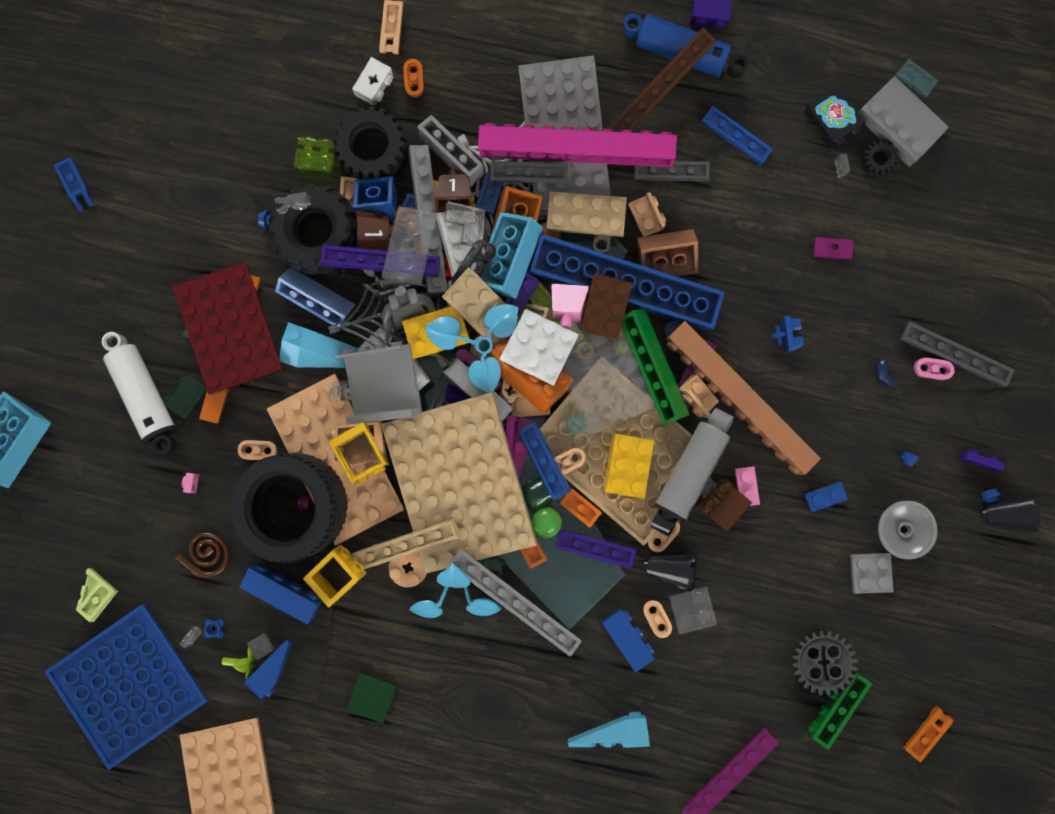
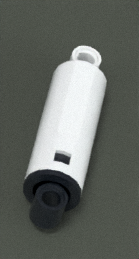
M106 333L102 338V346L109 352L105 354L103 361L143 443H152V449L158 454L170 455L174 453L177 443L170 435L177 429L137 347L134 344H128L127 339L118 333ZM117 338V345L112 347V341ZM164 440L168 443L165 450L161 448V443Z

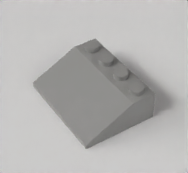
M896 76L859 111V114L865 121L864 124L882 142L887 140L888 145L894 144L892 148H897L896 154H899V158L909 167L949 128Z

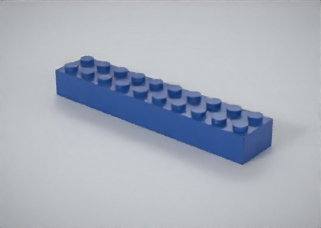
M541 234L528 272L532 276L562 285L589 286V290L594 273L630 282L632 286L627 302L628 306L645 309L647 312L679 322L686 321L691 326L707 331L715 328L725 292L544 234Z

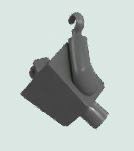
M398 287L395 289V294L388 297L389 303L385 305L381 314L384 331H387L385 335L387 345H389L388 339L390 337H394L395 342H398L392 329L394 331L404 329L402 321L437 311L429 297L422 293L418 294L414 288L406 290L405 287Z

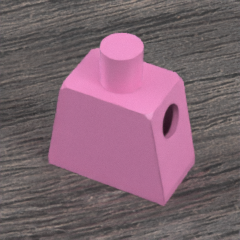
M552 284L554 320L560 321V326L570 330L572 322L580 323L582 321L589 294V286Z

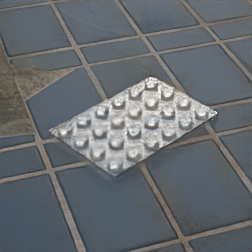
M572 322L570 330L579 335L562 370L574 379L567 391L588 437L656 407L622 326L618 340H613L579 331L581 322Z

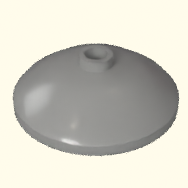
M899 501L890 505L881 515L878 523V535L882 545L890 554L902 559H916L928 553L933 547L937 538V524L933 514L924 505L914 501ZM902 526L906 528L904 533L901 532Z

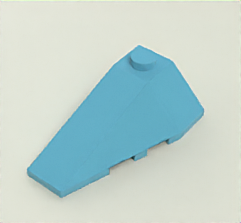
M630 712L629 716L620 717L569 738L568 746L595 747L596 743H600L601 746L612 747L616 743H620L623 745V748L648 747L650 744L646 717L641 715V712Z

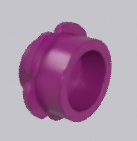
M304 493L303 497L298 498L297 507L300 508L301 512L311 510L313 504L311 496H307Z

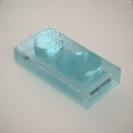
M908 59L896 73L898 78L923 97H926L938 82L936 78L911 59Z

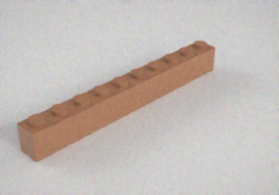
M686 321L682 322L665 339L668 342L667 346L672 351H677L681 355L680 359L686 365H691L695 369L694 373L700 379L704 378L708 382L707 386L714 393L717 392L722 397V402L728 407L731 406L735 410V415L739 419L745 420L749 424L748 428L753 433H758L763 438L762 442L767 447H772L776 451L775 455L781 461L785 460L790 465L788 468L795 475H806L821 459Z

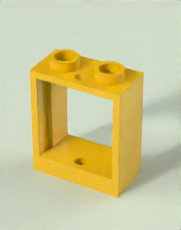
M364 422L328 441L349 481L353 484L357 483L360 485L368 480L367 476L375 473V475L380 474L386 470L385 466L389 464L368 425ZM365 433L380 463L356 476L340 447Z
M339 545L303 579L329 608L367 573L364 571L363 566L351 556L349 550ZM333 557L352 578L339 592L319 572Z

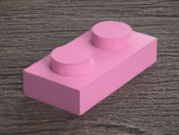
M755 467L734 469L737 490L752 502L750 506L760 505Z

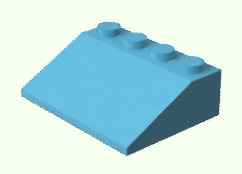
M4 391L0 395V486L9 488L48 430L51 422Z

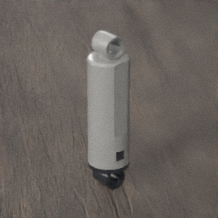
M715 408L707 423H699L653 506L659 511L651 523V528L669 537L676 526L677 520L685 523L730 440L726 432L733 422V416Z

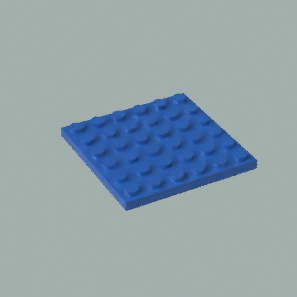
M145 603L45 671L46 676L108 770L209 701Z

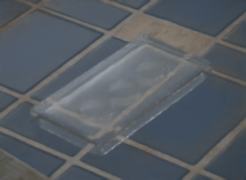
M398 206L382 278L416 285L422 284L437 213Z

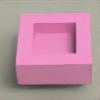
M186 473L182 480L183 492H197L199 474Z

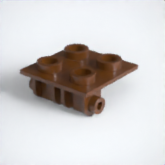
M722 478L697 508L725 531H728L752 502L731 486L730 482Z

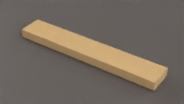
M452 518L351 554L355 561L363 566V569H367L460 538L461 535L455 519Z

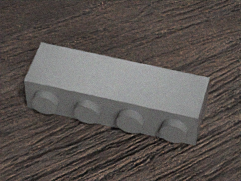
M432 115L417 126L419 138L452 170L455 169L460 174L467 175L470 187L484 176L483 164Z

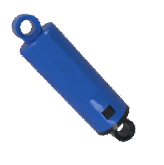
M634 13L625 17L622 30L624 36L628 39L637 38L636 47L673 60L698 33L651 14H647L644 21H642V18ZM634 24L637 28L631 29L628 25ZM715 39L717 42L692 67L720 79H723L725 72L730 77L738 79L745 74L749 61L743 54L732 55L735 46ZM734 64H739L742 68L737 69L734 67Z

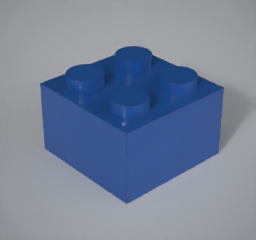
M393 176L355 180L353 202L355 215L356 210L386 214L388 215V221L396 220L397 191Z

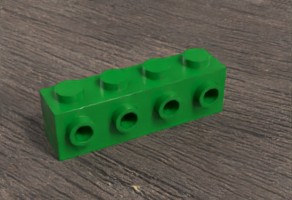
M854 671L852 674L856 679H849L852 686L845 684L846 691L839 688V695L831 691L829 701L821 706L818 712L819 716L809 724L807 729V735L828 750L872 685L871 682Z

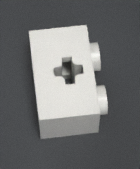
M371 57L353 87L355 96L375 106L377 101H381L385 87L389 86L393 80L391 68Z

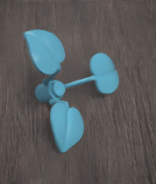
M502 304L490 308L484 316V324L490 328L487 337L480 336L475 341L458 336L461 329L456 319L449 316L439 317L427 324L426 333L435 346L444 350L453 349L456 346L457 339L473 344L474 349L482 353L481 361L476 360L470 365L468 377L476 387L486 393H490L496 388L501 374L500 364L495 358L489 357L484 359L487 353L492 350L491 333L493 331L494 335L500 338L510 336L517 325L518 307Z
M453 563L437 576V582L445 586L439 602L435 604L433 601L425 600L417 602L409 608L410 611L421 617H439L443 613L440 606L449 587L464 588L467 602L469 603L466 606V610L474 615L488 616L502 609L495 601L488 598L471 600L467 587L470 585V579Z

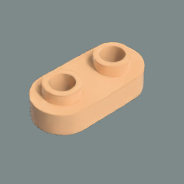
M245 440L238 446L239 456L246 460H261L265 457L277 455L278 452L277 446L270 441ZM247 447L252 448V452L250 454L246 452ZM269 447L271 453L267 455L265 449Z
M572 448L555 457L557 463L561 465L563 475L582 466L586 458L585 453L579 448ZM573 454H576L578 456V460L576 462L572 461L571 459Z
M677 521L669 537L656 531L648 541L649 548L655 552L665 550L679 533V522ZM656 538L660 539L661 541L660 545L658 546L654 544V540Z
M655 600L647 601L643 606V613L653 633L659 638L668 637L672 632V625L662 605ZM654 606L656 608L655 613H650L649 608ZM660 624L665 625V629L662 631L658 630Z

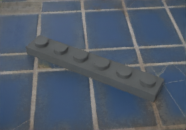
M910 321L907 322L900 340L945 361H949L1004 388L1008 387L1015 369Z

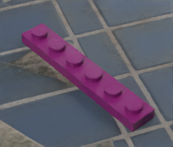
M763 728L680 809L683 814H708L779 742Z

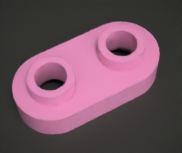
M921 358L915 362L914 371L919 377L947 380L953 376L954 366L945 360ZM921 365L926 367L925 371L921 370ZM940 368L944 369V374L940 373Z

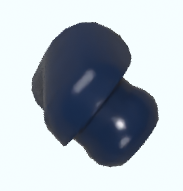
M882 359L875 366L876 378L891 388L896 380L888 375L889 363Z

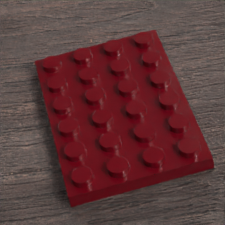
M246 262L172 286L208 395L283 371Z

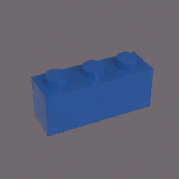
M619 608L601 622L636 673L654 660L652 654L655 652L649 643L644 644L641 639L643 634L639 628H633L630 623L633 619L626 610L623 612Z

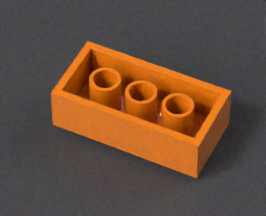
M511 334L490 351L488 358H495L500 364V377L544 414L567 392L574 379L561 370L553 386L501 361L500 357L512 336Z

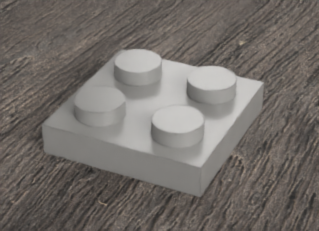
M890 553L850 554L852 591L854 594L893 592Z

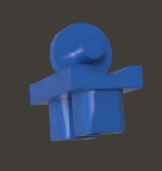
M784 316L783 319H780L781 326H775L776 333L771 334V339H777V345H783L784 342L785 353H789L803 347L804 341L802 336L793 337L792 330L801 329L800 319Z

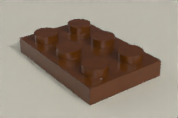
M594 273L579 331L618 340L632 283Z

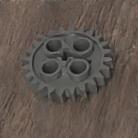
M820 631L819 637L812 633L813 639L806 636V644L801 641L799 642L802 649H795L799 653V656H793L798 661V663L793 664V667L799 668L795 675H801L798 680L800 683L806 681L804 688L808 689L812 686V693H815L818 689L820 696L823 695L824 691H826L829 697H831V691L839 695V688L846 691L844 685L852 686L849 679H856L852 672L859 671V669L854 667L853 664H857L859 661L852 657L856 656L857 653L855 651L850 652L853 647L851 644L845 646L847 643L845 638L839 641V634H836L833 638L831 631L828 632L827 636H825L823 631ZM823 646L826 647V650H825L826 660H827L828 662H830V664H827V673H828V676H829V681H826V680H825V678H826V669H825V667H824L823 665H821V663H824V662H825V660H824V654H823V652H822V647H823ZM832 649H839L837 657H830ZM813 650L819 651V656L816 659L810 658V653ZM835 668H840L842 671L841 675L837 678L832 677V671ZM821 670L820 678L813 679V671Z

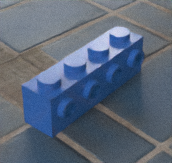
M257 562L248 568L239 587L307 625L314 619L322 603V600L314 591L304 589L301 584L290 581L283 574L273 572L266 565Z

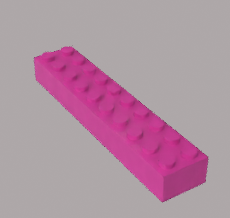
M485 123L484 126L479 125L478 151L481 158L673 167L676 158L677 135H672L671 132L653 134L652 131L633 133L632 130L613 132L612 129L594 131L592 128L574 130L573 127L554 129L553 126L535 128L533 125L515 127L513 124H504L503 127L496 126L494 123Z

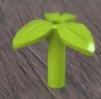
M248 646V658L235 659L223 657L222 665L233 666L239 672H246L245 679L247 680L255 668L252 665L255 661V653L252 646Z

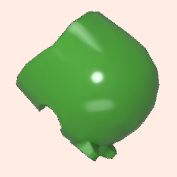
M549 506L537 509L531 518L534 533L543 538L555 536L562 526L560 513L555 508Z

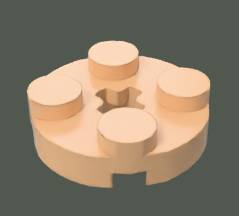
M419 551L389 562V575L399 586H416L427 575ZM410 562L414 570L406 573L403 565H407Z

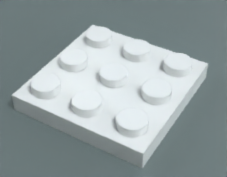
M525 309L500 360L554 386L579 334Z

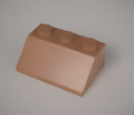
M693 229L637 237L639 265L673 276L698 273V240Z

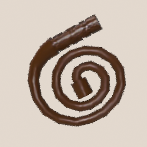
M209 532L199 533L192 538L188 550L191 559L197 565L209 567L218 562L221 550L219 545L211 539L199 541L196 545V553L201 558L211 556L216 549L217 554L212 561L208 563L201 562L195 557L193 552V546L197 539L211 537L217 540L224 548L225 558L221 567L213 572H206L199 567L197 568L182 553H179L175 559L198 577H215L224 571L228 564V547L215 534ZM205 543L211 544L215 547L214 549L213 547L208 546L207 549L204 551V554L200 551V547L202 546V544Z

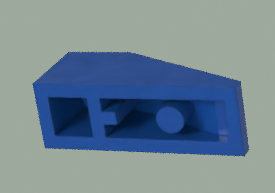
M291 638L287 639L244 682L260 699L265 696L269 698L277 690L275 686L279 683L293 642Z

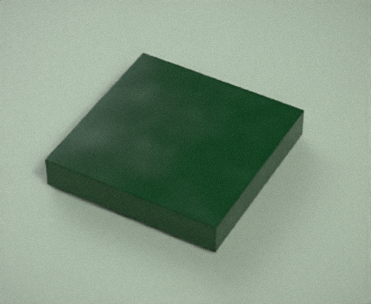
M360 672L347 711L384 723L397 685Z

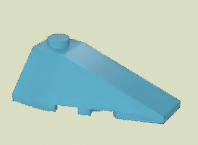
M288 322L281 342L279 359L280 362L297 368H346L344 359H335L334 356L341 355L342 350L353 349V352H358V349Z

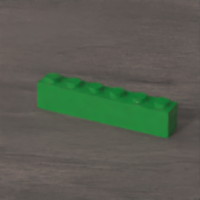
M645 309L633 310L625 314L622 328L663 425L689 416L688 409Z

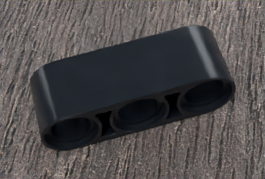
M484 240L476 241L452 277L451 284L453 285L468 267L471 268L475 262L476 268L473 271L481 278L495 257V246ZM486 246L487 250L482 255V248Z

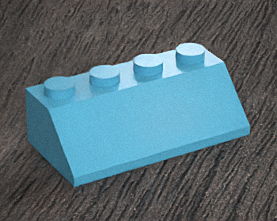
M500 212L489 241V243L495 246L496 254L481 279L500 296L516 299L543 229L531 217Z

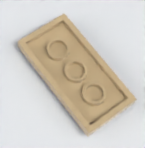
M550 192L546 230L623 237L627 197Z
M469 267L442 296L483 337H487L488 330L490 329L484 324L486 312L494 306L505 304ZM492 331L490 340L494 348L504 338L495 336Z

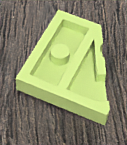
M88 568L86 570V574H88L85 586H82L81 598L78 601L76 610L89 622H94L118 591L95 570Z

